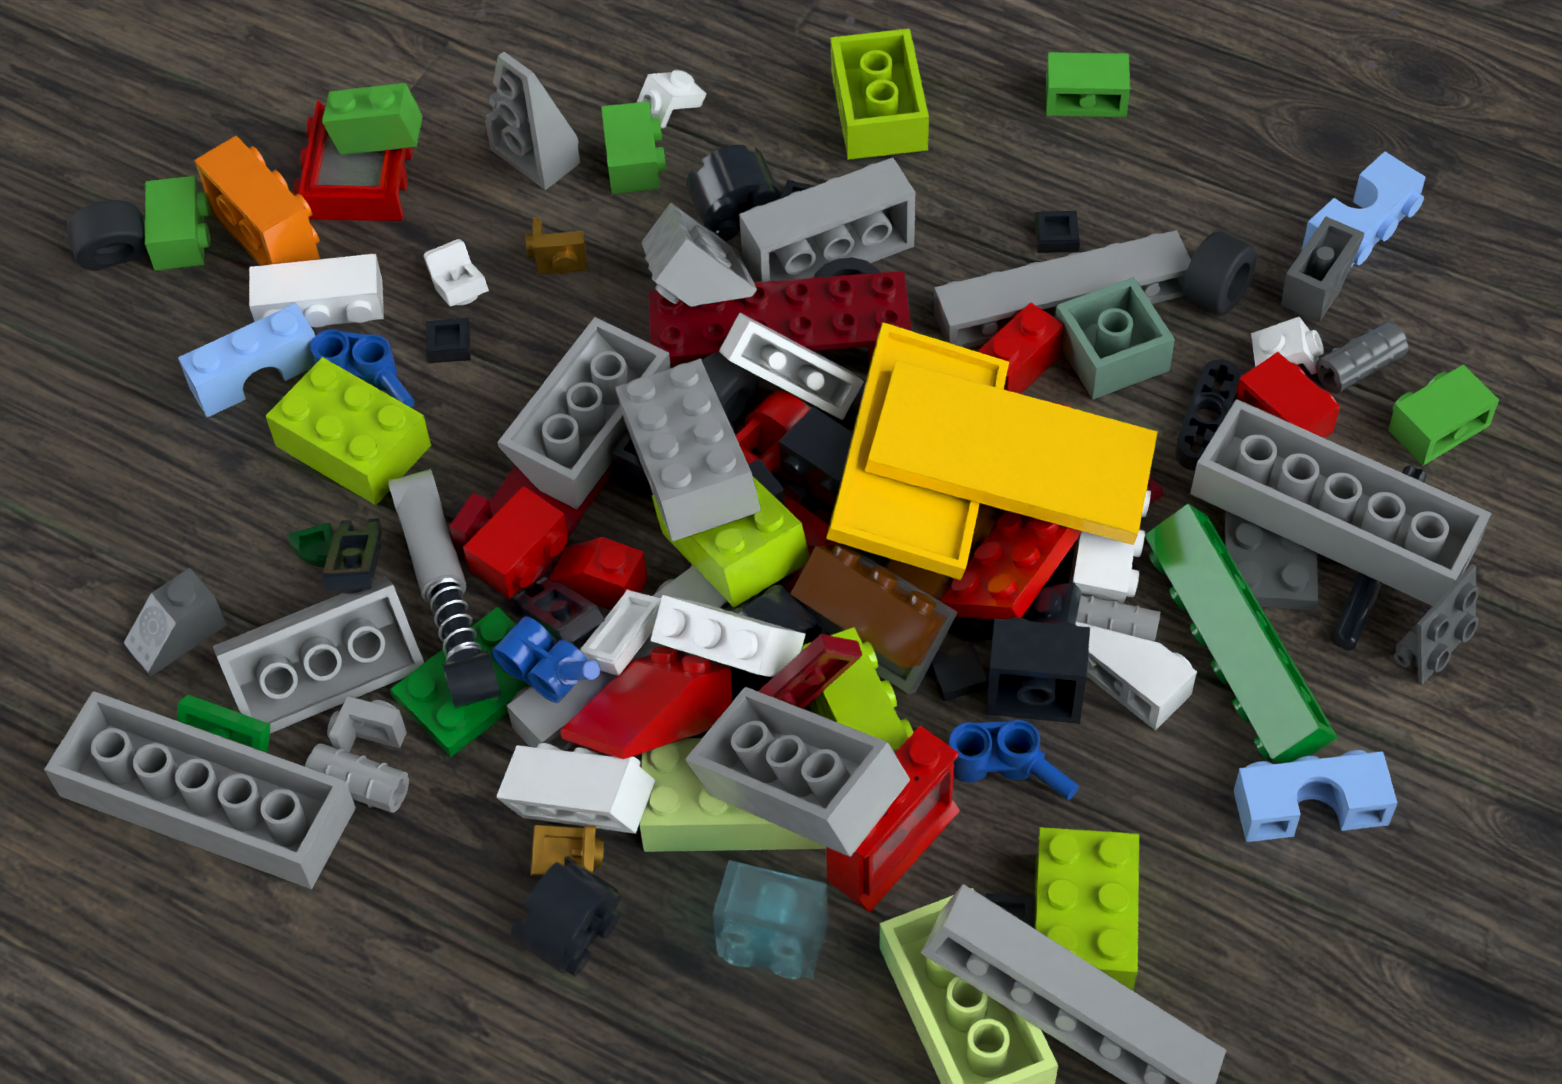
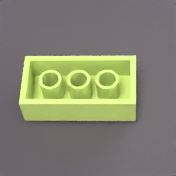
M685 738L642 753V769L655 779L640 820L644 852L826 849V846L710 796L685 760L702 738Z
M953 896L880 923V950L941 1084H1055L1058 1064L1040 1028L921 954L941 910Z

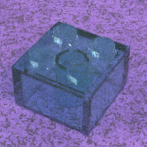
M729 860L712 913L717 956L723 957L725 961L738 967H750L753 964L769 968L776 975L787 979H798L800 976L813 979L828 928L827 883Z

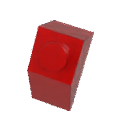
M604 537L566 547L548 578L555 583L559 581L592 603L609 610L613 609L627 590L642 593L648 581L644 551Z

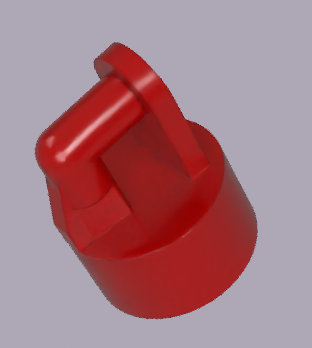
M774 391L746 417L745 427L736 435V438L748 465L761 459L772 474L780 471L778 441L811 409L803 399L790 392ZM756 448L762 456L759 458L750 451Z

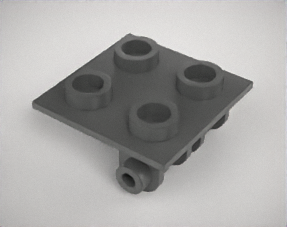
M1474 564L1469 566L1436 604L1412 627V631H1409L1395 647L1394 659L1399 665L1403 667L1412 665L1418 668V683L1420 685H1423L1434 671H1442L1447 665L1452 651L1461 641H1469L1477 629L1479 620L1476 617V600L1479 589L1476 587V565Z

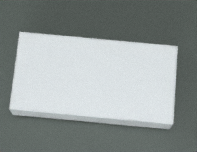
M627 590L580 651L588 660L597 662L600 666V671L619 676L652 634L661 598Z

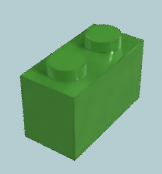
M1048 52L1046 116L1127 117L1130 94L1129 54Z
M399 83L329 91L322 123L340 155L417 147L423 116L407 84Z
M650 101L601 106L611 193L618 194L660 189L658 172L666 171L663 147L655 148V142L662 141L660 117H651Z
M195 176L146 181L145 246L155 271L204 265V248L211 245L208 224L204 223V216H210V206L205 192H200Z
M1463 364L1448 374L1446 372L1439 373L1426 387L1416 393L1407 392L1402 395L1393 405V414L1388 431L1423 466L1490 426L1499 399Z

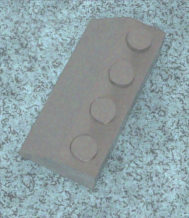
M673 203L668 205L641 242L646 254L645 260L649 263L648 269L653 275L651 278L657 283L655 289L674 304L679 299L691 307L751 297L757 290L738 250Z
M594 317L499 439L498 447L541 492L578 509L611 465V451L627 432L615 387L629 383L637 378H644L670 369L669 352Z
M386 576L374 580L371 589H363L360 592L351 594H339L213 646L240 713L271 724L270 733L343 704L347 696L357 698L403 679L424 664L395 588Z

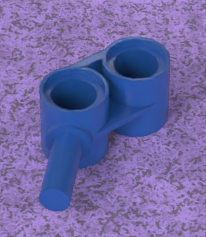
M331 329L318 333L311 341L310 349L315 364L323 357L375 388L385 390L389 396L410 408L414 405V399L397 378V369L388 340L383 336L342 332Z
M523 617L492 649L494 660L505 672L516 679L524 681L553 703H559L579 680H593L600 674V666L597 662L588 660L577 647L565 640H559L554 645V640L549 632L530 617Z
M1026 721L968 722L960 724L950 734L949 746L959 752V756L953 762L954 777L962 782L972 783L980 781L988 772H1000L1002 776L1010 780H1023L1033 774L1067 801L1073 798L1079 789V785L1044 759L1045 753L1039 749V732L1032 724ZM1012 747H1021L1025 749L1027 752L1017 754L1009 751L1008 749ZM971 749L979 752V754L966 756L961 751Z

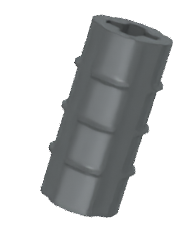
M1385 322L1374 329H1368L1362 336L1356 339L1352 338L1344 346L1334 348L1331 353L1320 358L1316 362L1318 379L1329 392L1335 394L1350 386H1356L1362 379L1368 376L1372 377L1376 371L1391 366L1392 362L1407 354L1408 344L1405 334L1397 324Z

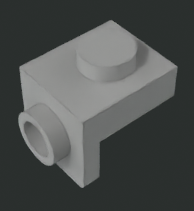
M350 696L346 697L340 712L336 711L333 713L327 729V735L332 746L337 749L344 748L346 752H350L356 737L400 749L407 734L400 710H397L393 705L381 700L368 702Z

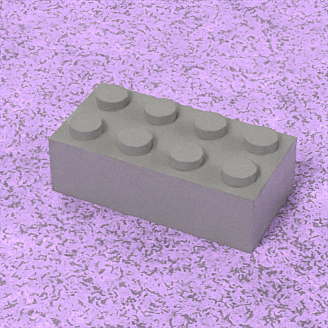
M892 157L879 163L870 164L863 169L844 176L832 178L809 189L794 192L787 197L763 206H756L749 211L739 214L742 260L753 282L813 278L815 273L824 264L838 258L854 257L872 263L914 247L915 191Z
M701 359L680 364L674 368L644 378H637L629 383L615 387L627 430L672 541L761 511L752 472Z
M744 687L685 759L710 796L849 857L852 856L910 781L888 742L747 687Z

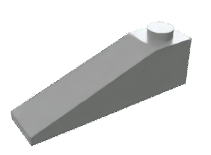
M503 52L497 58L493 79L497 90L490 96L489 100L493 110L486 115L485 121L490 150L544 190H547L580 164L578 137L535 74Z

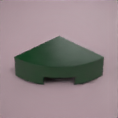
M330 522L287 534L293 552L302 561L316 567H325L334 534Z

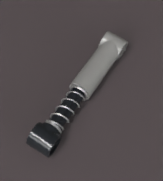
M431 469L389 480V488L399 522L402 525L422 598L430 604V609L435 614L434 623L439 628V638L444 642L443 652L446 655V663L442 664L455 709L501 696L489 652H483L480 644L474 641L477 632L470 628L472 618L466 614L468 604L461 599L466 591V581L448 530Z

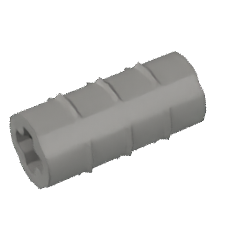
M1081 595L1076 622L1155 642L1161 612L1141 608L1139 605L1131 606L1117 603L1116 600L1112 602L1094 598L1093 595L1090 597Z
M319 743L313 748L305 765L307 768L346 781L353 800L365 803L369 808L376 807L391 813L399 809L406 797L409 786L407 772L390 767L387 763H378L367 759L365 755L358 756L346 752L344 748L337 749L323 743Z

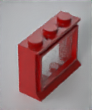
M316 101L314 116L309 117L307 120L308 146L301 149L300 163L302 176L301 178H296L294 184V196L300 194L311 209L312 215L308 217L309 220L403 221L404 214L399 198V190H407L408 179L404 160H412L413 147L340 155L322 123L326 105H322L321 101Z
M921 725L895 752L910 781L852 856L849 857L826 847L827 881L869 913L960 812V809L952 800L953 762L959 756V752Z

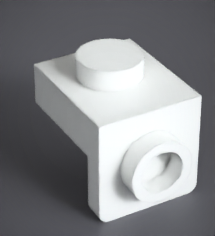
M674 70L669 73L648 74L637 102L650 101L651 117H660L661 128H665L673 109L701 107L706 93L694 83L691 75L683 71Z
M461 239L449 242L424 254L435 290L450 307L453 305L469 304L476 300L478 295L489 291L484 276L471 263L466 246Z
M1300 317L1251 334L1255 367L1276 352H1279L1290 362L1297 365L1303 363L1311 374L1317 373L1316 362L1319 360V355L1324 353L1322 341L1317 331H1310Z

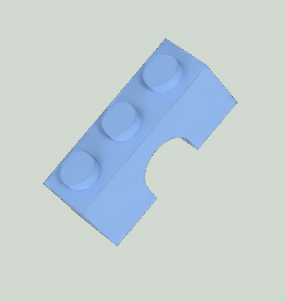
M1384 152L1359 175L1353 202L1362 207V209L1348 207L1333 198L1308 221L1302 249H1304L1325 216L1364 232V238L1351 267L1355 263L1357 265L1362 264L1371 253L1373 246L1380 239L1383 241L1389 239L1396 230L1398 223L1405 216L1410 218L1418 211L1424 200L1421 192L1426 177L1387 152Z
M295 303L182 355L178 359L191 392L206 417H210L246 400L243 392L244 382L252 373L261 368L276 367L285 381L311 369L315 365L310 349L311 341L315 334Z
M1354 750L1344 753L1340 757L1319 759L1316 756H1304L1293 762L1271 764L1266 761L1255 762L1245 768H1239L1234 787V795L1246 842L1294 837L1301 815L1298 803L1308 799L1320 800L1330 805L1337 814L1341 831L1389 825L1397 806L1395 792L1383 751L1366 753L1363 750Z

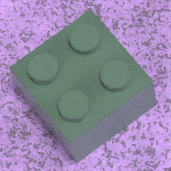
M1135 277L1056 306L1055 319L1064 324L1062 352L1092 400L1170 371L1175 339Z

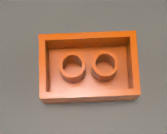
M234 136L194 160L212 215L260 266L320 260L316 246L320 240L309 222L308 217L312 215L308 203L300 194L294 196L289 191L286 181L277 170L271 172L266 167L263 157L254 146L248 148L237 136Z

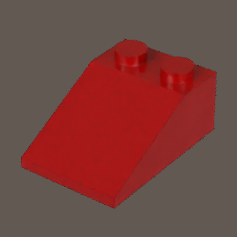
M669 646L653 648L651 655L632 660L619 676L617 675L576 714L561 729L562 739L624 760L708 731L733 702L731 667L711 662L710 659L701 656L679 653L678 649Z

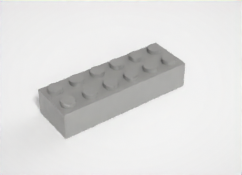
M1237 399L1197 462L1190 492L1191 495L1432 606L1465 572L1492 514Z
M94 691L44 769L60 797L312 889L356 809L348 785L344 780Z

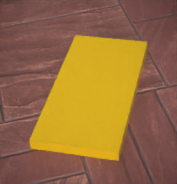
M882 323L826 539L961 580L967 566L980 503L865 472V468L896 360L1004 389L1009 362Z
M896 360L865 472L1134 545L1139 533L1158 431Z

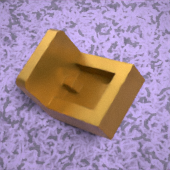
M541 217L532 218L533 233H526L525 235L527 257L535 258L538 275L588 271L583 231L544 234Z
M535 825L533 829L531 876L542 877L556 862L565 866L564 857L567 856L593 872L594 867L601 868L604 840L603 838H595L596 825H585L584 828Z

